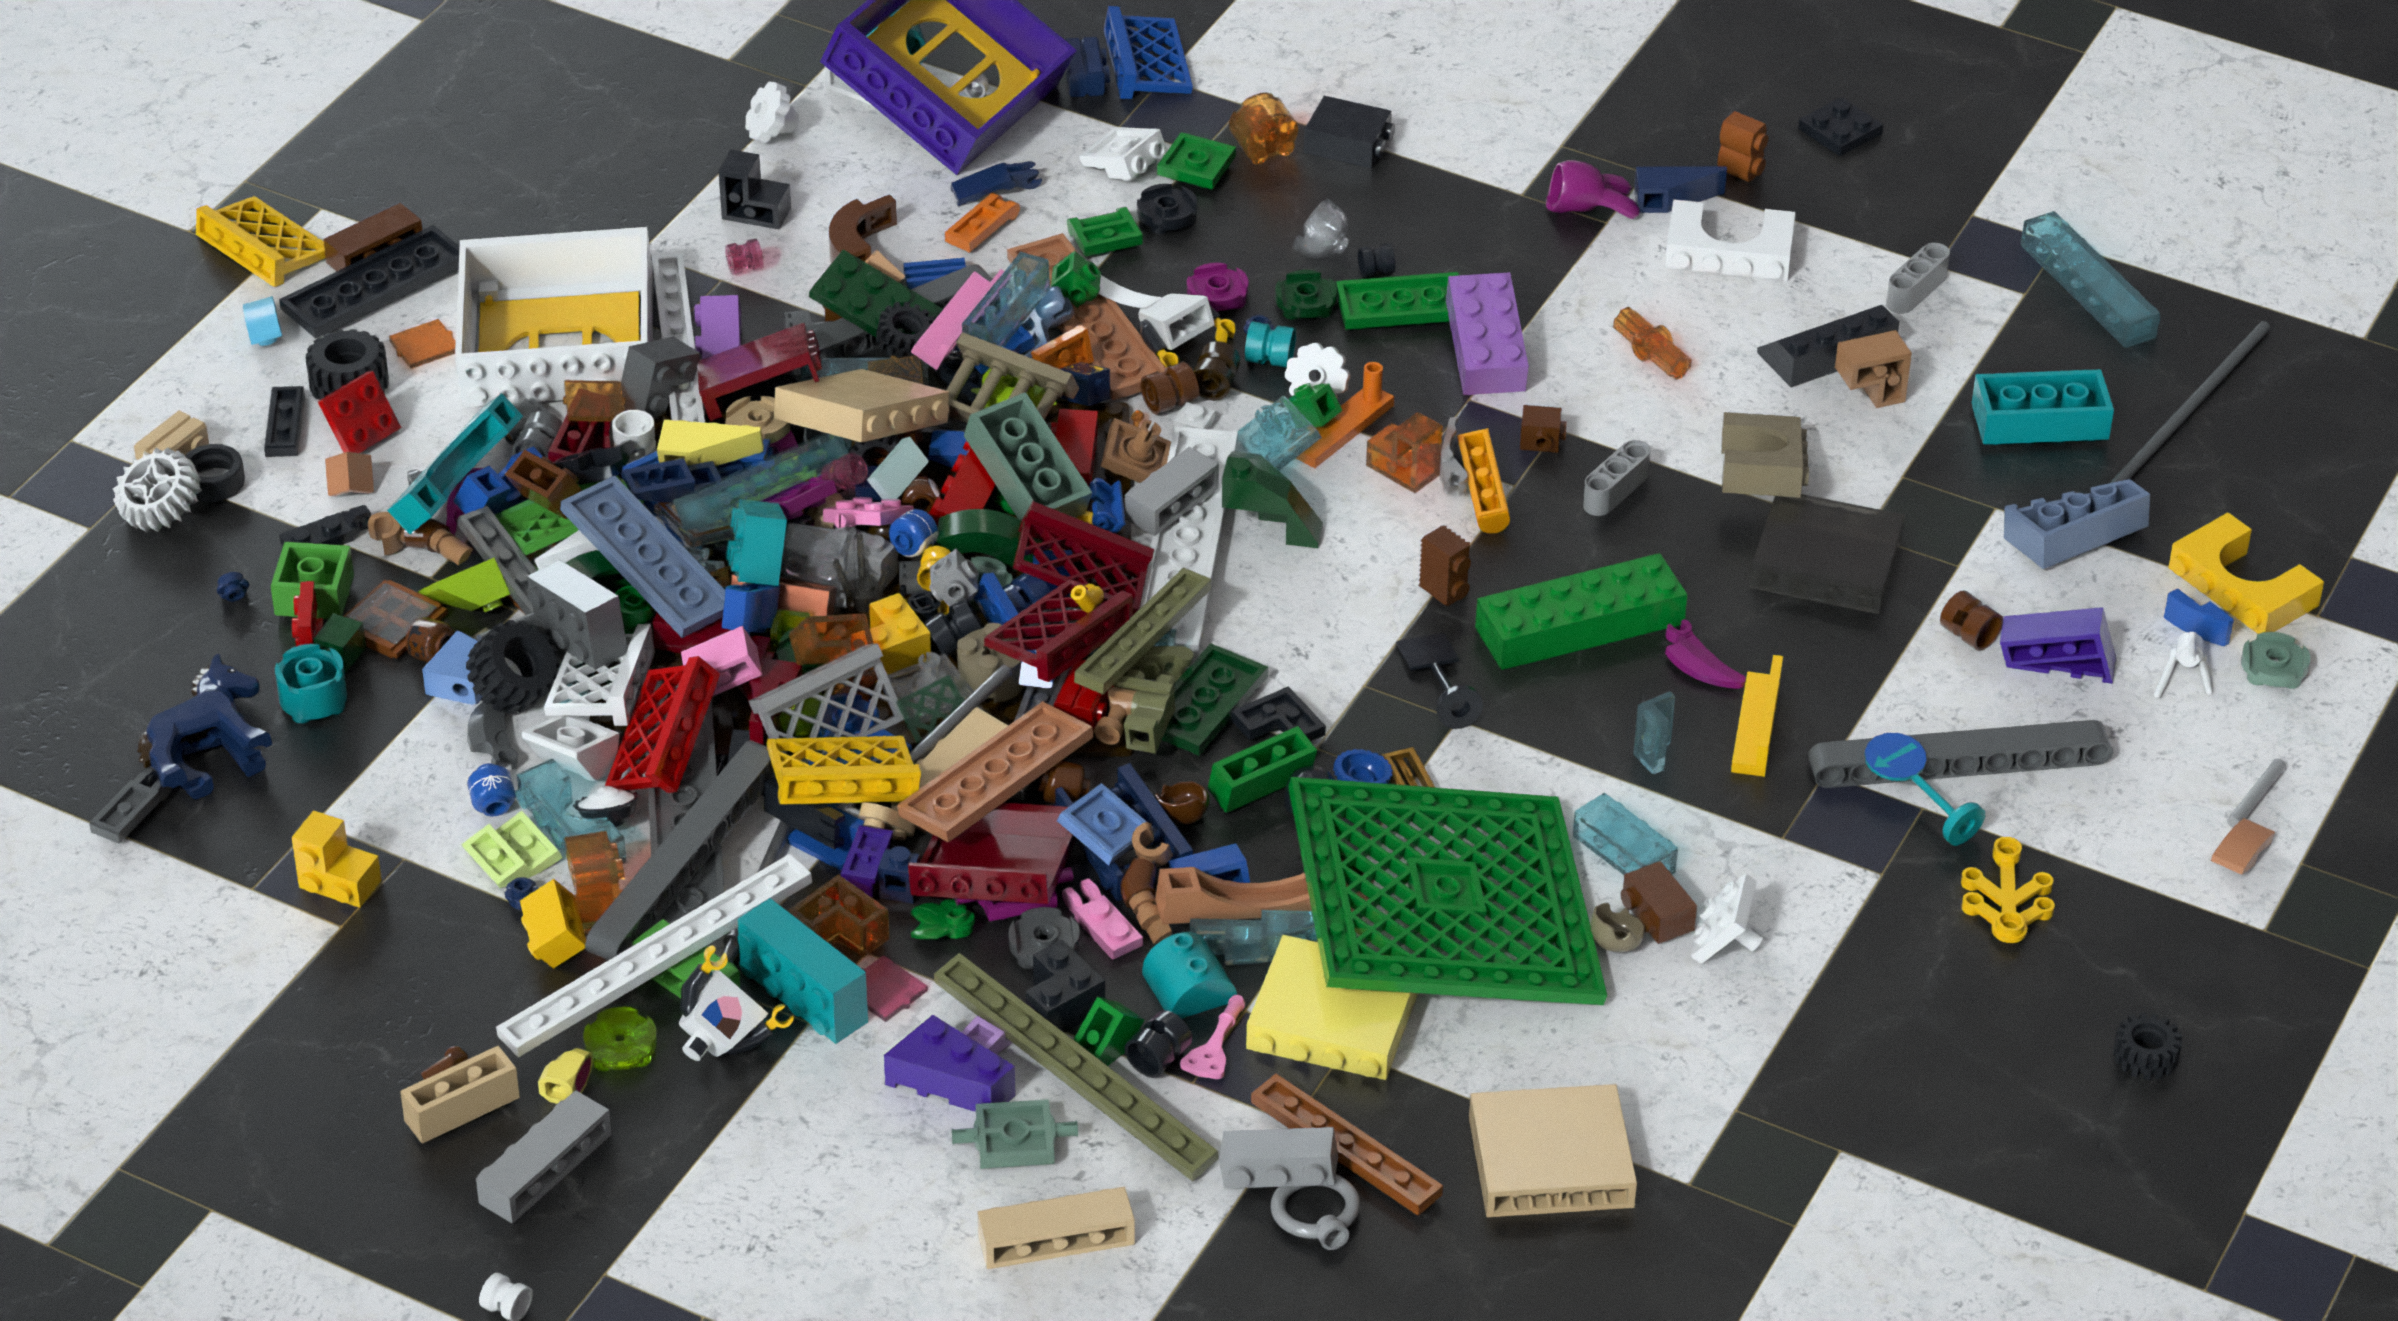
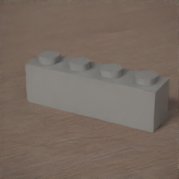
M575 1090L565 1100L560 1101L544 1119L535 1123L529 1132L518 1142L510 1145L504 1154L492 1165L485 1167L476 1178L479 1204L513 1224L612 1135L609 1109Z

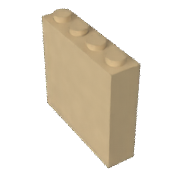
M865 369L819 378L820 381L816 383L814 379L775 387L774 419L858 442H866L947 423L949 391Z
M1616 1084L1470 1093L1469 1122L1486 1217L1635 1207L1637 1181Z

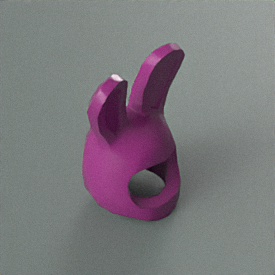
M1566 160L1556 165L1546 199L1548 210L1559 213L1568 211L1588 212L1595 209L1598 205H1602L1630 219H1636L1640 213L1635 201L1624 195L1630 193L1632 186L1623 177L1615 174H1601L1598 168L1583 161Z

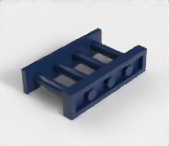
M1129 763L1118 767V782L1109 790L1144 820L1151 823L1154 831V841L1150 844L1152 846L1156 845L1157 848L1161 843L1169 844L1173 854L1170 860L1193 855V849L1132 765ZM1062 787L1055 789L1056 804H1053V806L1069 807L1076 802L1071 801ZM1076 839L1075 842L1098 873L1102 887L1105 890L1109 889L1117 901L1123 900L1121 880L1131 863L1118 867L1114 861L1108 865L1080 840ZM1167 862L1165 865H1163V866H1167L1168 868H1170L1169 862Z

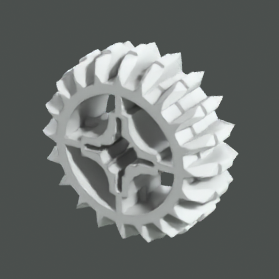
M156 447L152 454L144 451L141 459L133 458L134 464L130 467H123L125 474L117 477L119 485L113 488L115 492L113 500L121 517L136 529L140 528L145 532L154 529L159 532L162 525L171 528L174 520L182 522L181 515L184 512L191 513L190 504L198 502L196 494L202 491L199 484L201 481L199 473L192 461L179 451L175 452L170 448L162 451Z

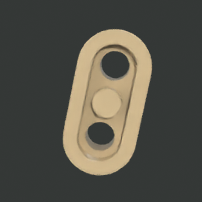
M873 803L861 804L858 818L864 821L863 826L893 831L892 839L905 841L906 836H914L916 825L900 817L897 811Z

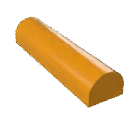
M1486 428L1457 435L1464 468L1468 475L1467 481L1478 526L1486 533L1501 532L1509 525L1510 516L1489 430Z

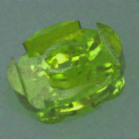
M614 1007L603 1010L597 1014V1020L590 1027L588 1022L583 1032L585 1051L592 1053L594 1067L600 1071L644 1067L651 1062L652 1053L657 1046L656 1026L653 1020L648 1015L647 1019L638 1015V1010L631 1007ZM623 1035L624 1039H626L623 1041H615L616 1036Z

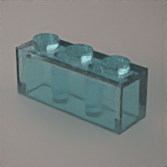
M1605 792L1574 812L1573 837L1623 875L1659 861L1665 865L1672 875L1676 873L1678 847Z

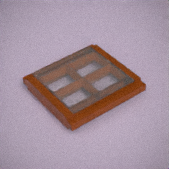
M384 580L343 617L363 622L366 647L387 657L399 658L407 650L405 638L407 630L417 619L427 617L440 621L448 614L447 608L442 607V604L394 581Z

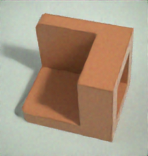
M345 452L325 459L329 496L335 497L348 492L364 494L374 492L371 455Z

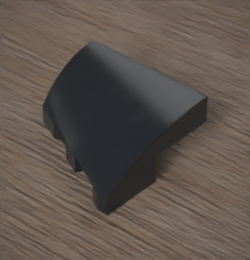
M626 440L614 447L604 449L599 447L564 456L553 463L561 470L566 468L579 478L578 485L603 481L614 475L617 476L622 471L623 466L627 464L633 450L632 441Z

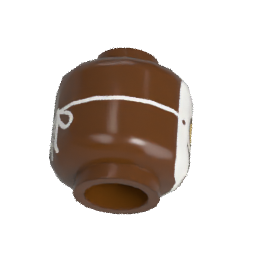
M916 476L898 499L901 500V505H910L914 509L923 510L929 514L937 497L941 498L938 486L933 480L923 476Z

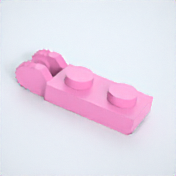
M1090 879L1080 882L1083 896L1088 900L1086 904L1082 903L1079 894L1072 887L1062 891L1063 901L1074 914V919L1112 960L1143 946V936L1105 895H1101L1098 886Z

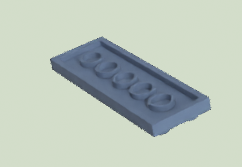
M615 475L561 501L560 510L681 638L723 618L725 589Z

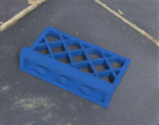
M1108 6L1103 31L1120 98L1132 99L1134 91L1191 94L1193 85L1175 19L1124 16L1121 14L1120 7ZM1127 26L1136 27V28H1138L1139 30H1138V31H1134V30H1132L1131 28H1129V27H1127ZM1156 28H1165L1169 31L1163 33ZM1149 34L1156 39L1152 41L1144 35ZM1136 41L1137 43L1143 45L1144 47H1142V48L1140 49L1139 47L1133 45L1132 43ZM1165 43L1172 47V49L1168 50L1162 47L1161 44ZM1153 51L1159 54L1160 56L1156 58L1155 56L1149 54V52ZM1140 58L1148 64L1143 65L1136 60ZM1169 60L1176 64V66L1172 67L1165 62ZM1158 68L1159 70L1165 73L1163 75H1160L1159 73L1153 71V69ZM1146 76L1153 81H1143L1140 78ZM1173 77V78L1179 80V81L1182 82V83L1173 82V81H1171V80H1169V79H1171V78Z

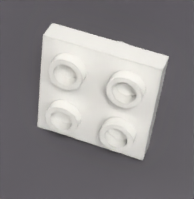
M1746 873L1737 881L1727 883L1719 895L1714 899H1707L1701 905L1698 911V916L1700 917L1698 926L1692 936L1694 943L1690 957L1702 964L1733 939L1741 943L1749 951L1755 950L1760 945L1764 933L1748 923L1757 880Z

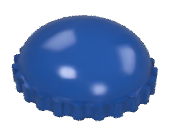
M1363 749L1342 752L1341 755L1337 756L1333 765L1334 775L1338 780L1383 784L1389 783L1393 769H1391L1389 761L1385 760L1383 756Z

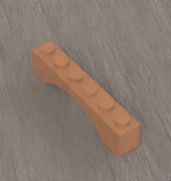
M1195 867L1159 870L1155 901L1162 925L1313 915L1305 872L1278 881L1239 883L1213 877ZM1356 867L1351 868L1353 871H1355L1361 876L1364 874ZM1358 891V892L1356 893L1358 896H1360L1361 898H1363L1365 901H1367L1368 899H1370V898H1368L1367 896H1365L1364 894H1362L1360 891Z

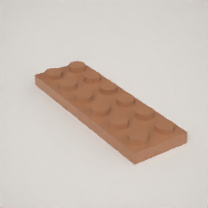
M1042 701L897 805L898 814L903 819L946 842H950L1092 739V726Z

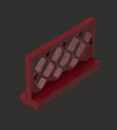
M1032 501L1020 523L1019 532L1021 533L1013 569L1056 586L1062 585L1069 579L1087 585L1088 582L1086 580L1094 578L1100 585L1103 593L1114 596L1117 592L1123 590L1132 594L1134 615L1140 609L1147 569L1153 558L1154 549ZM1032 537L1044 542L1037 544ZM1051 549L1058 559L1049 561L1043 551ZM1064 550H1071L1074 554L1067 556ZM1033 554L1040 564L1036 565L1023 560L1024 556ZM1081 561L1088 571L1080 573L1073 563ZM1094 562L1100 563L1105 566L1098 568ZM1064 566L1070 576L1066 577L1059 574L1055 568ZM1112 573L1119 583L1111 585L1104 575ZM1124 573L1135 578L1128 580Z
M1069 579L985 636L984 646L1036 667L1037 678L1050 682L1104 644L1133 616L1132 594L1120 591L1116 595L1110 596L1104 593L1103 602L1090 613H1086L1082 609L1066 610L1065 608L1080 607L1072 597L1065 596L1071 593L1075 586L1083 585ZM1046 609H1061V611L1043 612ZM1069 620H1078L1075 623H1068ZM1063 621V624L1044 625L1045 622ZM1039 623L1038 626L1021 627L1024 624ZM1046 635H1056V636H1055V637H1051V638H1047ZM1042 636V638H1039V639H1027V640H1023V638H1022V637ZM1018 638V640L1003 641L1002 639ZM1034 649H1036V653H1037V654H1034V653L1029 652V651H1027V650H1034Z

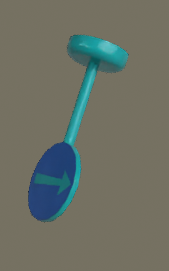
M1884 733L1875 736L1868 742L1864 755L1865 762L1872 772L1881 778L1891 781L1911 779L1949 815L1944 823L1942 832L1943 837L1951 845L1963 844L1978 832L1986 817L1985 810L1980 805L1968 802L1954 809L1919 776L1925 767L1927 759L1926 752L1918 741L1901 733Z

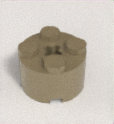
M989 623L984 628L967 634L957 643L959 687L968 697L1003 664L1010 668L1012 675L988 698H994V703L1004 702L1017 696L1024 687V685L1019 684L1022 662L984 646V637L1001 626L999 623ZM1008 638V639H1002V640H1003V641H1014V640H1018V638Z

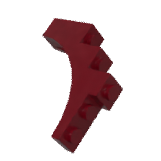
M657 612L653 620L654 648L681 654L684 650L727 633L730 630L722 628L723 618L681 638ZM750 635L757 646L762 675L738 685V688L747 698L748 703L750 700L802 676V663L776 660V653L771 652V638ZM796 704L789 707L788 709L794 711ZM752 710L749 720L750 740L766 745L769 737L759 714H754ZM778 712L770 716L775 726V729L777 725V716L782 717L784 712Z

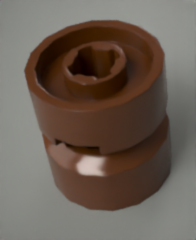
M1185 362L1167 367L1161 373L1156 371L1145 375L1140 381L1144 402L1155 415L1171 410L1175 405L1182 406L1186 402L1190 403L1198 400L1199 397L1198 381L1192 368Z
M1963 590L1954 594L1948 600L1941 612L1940 624L1954 635L1961 636V639L1975 650L1982 651L1990 647L2001 633L2003 616L1991 607L1983 605L1981 600Z

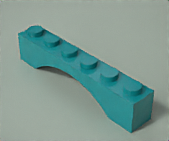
M500 393L473 416L387 511L411 534L442 507L457 484L522 419L523 415Z

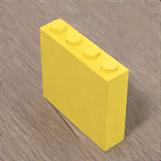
M1282 935L1247 1022L1246 1049L1386 1080L1418 993L1326 987L1318 942Z

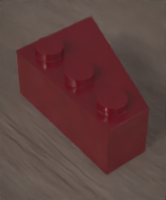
M578 391L549 449L548 459L554 462L561 457L599 447L603 449L610 447L609 399Z

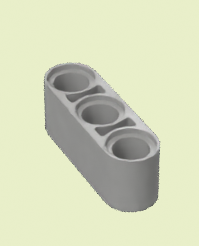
M1928 243L1895 271L1889 278L1886 307L1894 313H1908L1942 284L1947 278L1950 256L1949 248L1941 243Z
M1631 440L1624 443L1586 477L1583 508L1587 513L1594 516L1608 514L1648 478L1651 448L1646 442Z

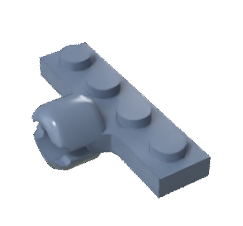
M1026 280L1004 293L1005 309L1034 339L1035 347L1021 355L1032 358L1031 351L1050 342L1048 329L1056 328L1073 317L1074 310L1072 304L1067 297L1063 296L1060 287H1050L1036 296L1034 288Z

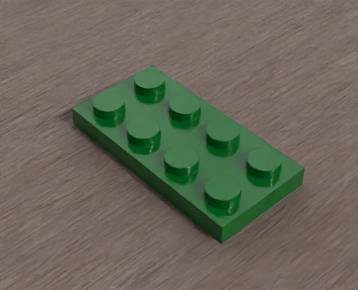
M1448 272L1336 281L1337 298L1345 329L1450 322L1446 305L1448 276H1459V273Z

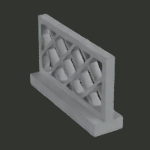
M878 643L864 645L749 701L753 713L759 714L769 739H777L779 737L796 738L793 737L798 718L814 724L809 738H816L820 727L834 732V737H865L906 719L880 660L883 654ZM873 667L878 678L874 691L859 685L863 672ZM855 676L853 682L847 680ZM838 683L851 687L845 705L830 699L834 685ZM825 690L824 696L818 695V693ZM857 690L872 696L867 713L851 708ZM809 697L821 701L816 719L801 714L804 701ZM878 699L889 703L894 716L884 721L873 717ZM796 704L794 711L788 709L789 707ZM828 704L843 710L837 728L822 722ZM778 712H784L792 716L786 734L775 729L770 716ZM849 713L864 718L860 732L855 735L843 731ZM871 721L877 723L876 725L869 728ZM814 750V751H817V752L820 753V754H826V753H828L827 751H824V750ZM803 758L801 761L808 764L809 760Z

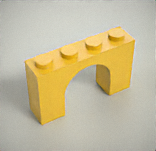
M2230 513L2222 515L2173 543L2168 568L2257 634L2275 632L2319 607L2324 581L2301 564L2274 579L2260 582L2238 578L2224 568L2247 554L2252 531L2251 528Z

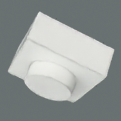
M1186 402L1173 421V430L1174 426L1210 429L1215 421V410Z

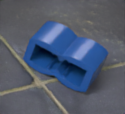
M743 583V585L727 586L725 590L722 628L731 631L743 626L749 636L750 632L767 633V628L776 626L780 585Z

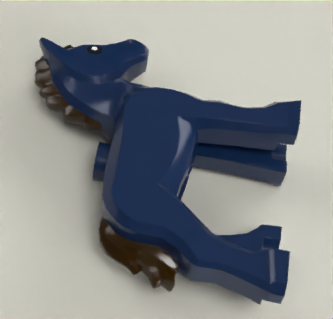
M216 654L211 664L207 668L201 669L199 675H195V679L192 680L193 688H191L194 697L152 717L146 731L141 734L138 742L137 752L141 753L139 762L143 763L144 768L152 766L157 771L161 787L169 786L175 788L180 785L195 800L211 794L214 788L213 780L207 772L196 771L184 763L185 755L223 745L245 775L250 777L263 771L266 767L261 750L254 749V747L265 746L267 748L273 745L270 734L261 728L249 725L238 712L234 699L251 698L257 695L260 691L259 681L253 676L237 671L233 666L225 665L220 654Z

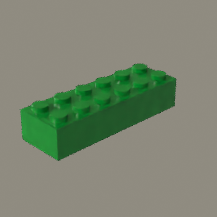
M1658 553L1477 598L1475 628L1500 669L1504 670L1667 629L1668 624L1673 625V627L1679 626L1686 615L1687 593L1662 555Z

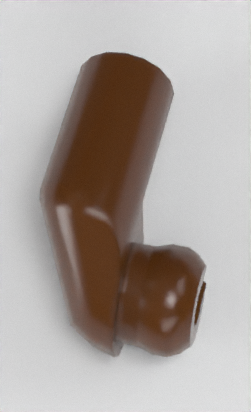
M452 1046L446 1050L442 1059L420 1074L425 1080L468 1060V1054L461 1047Z

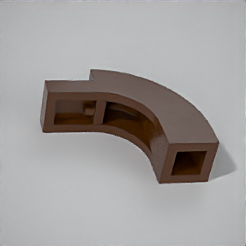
M890 194L867 204H862L858 199H855L835 213L830 221L828 232L831 263L843 249L864 262L871 256V246L864 239L897 225L896 200Z

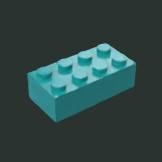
M2101 369L1975 375L1971 404L1983 444L2107 440L2110 437L2114 408Z
M771 898L737 919L740 949L739 965L747 978L754 979L765 988L771 997H777L789 1007L795 1016H801L813 1026L818 1034L825 1035L835 1044L868 1023L866 972Z

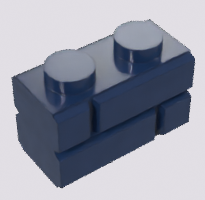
M1083 37L1082 40L1079 38H1066L1065 40L1077 50L1065 71L1069 95L1071 97H1083L1086 94L1089 96L1103 95L1105 93V83H1110L1106 48H1100L1097 37Z

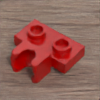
M304 581L300 583V595L294 596L293 601L294 614L298 616V618H292V636L296 638V646L314 644L313 638L324 626L323 618H317L318 605L314 581Z

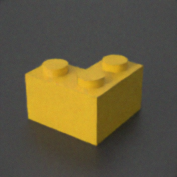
M900 593L869 604L870 629L854 634L855 650L867 644L878 643L883 654L880 660L888 678L931 662L930 631ZM873 667L863 672L871 684L878 681Z
M313 810L292 836L299 888L361 908L382 881L378 855L348 846L344 820Z

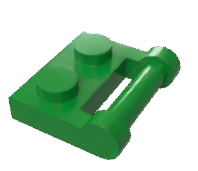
M1127 207L1117 208L1116 212L1084 219H1078L1077 217L1067 219L1068 232L1071 237H1074L1084 257L1143 244V235Z

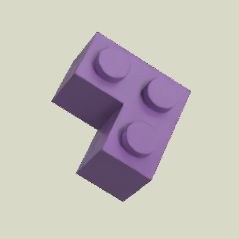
M738 295L700 296V304H695V323H697V327H701V336H695L696 350L702 355V359L741 345V301Z

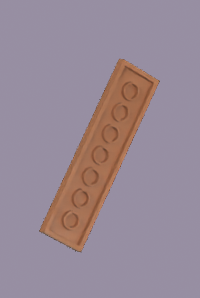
M1061 233L1007 249V259L1023 281H1029L1037 296L1051 287L1053 267L1074 250L1076 251V249L1066 236ZM1100 294L1092 301H1086L1078 308L1072 304L1074 310L1073 317L1058 326L1063 334L1079 325L1088 329L1094 362L1090 364L1110 369V398L1112 401L1140 393V381L1143 376L1156 371L1160 373L1165 371L1164 365L1154 352L1147 347L1139 332L1117 303Z

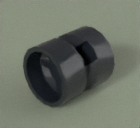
M966 597L951 605L948 614L940 612L924 621L931 637L946 658L957 652V643L961 638L975 630L984 628L982 621Z
M1167 1010L1158 1011L1144 1025L1143 1029H1140L1127 1041L1125 1045L1127 1060L1142 1075L1150 1078L1159 1077L1173 1063L1174 1059H1177L1190 1046L1192 1034L1187 1024L1178 1015Z

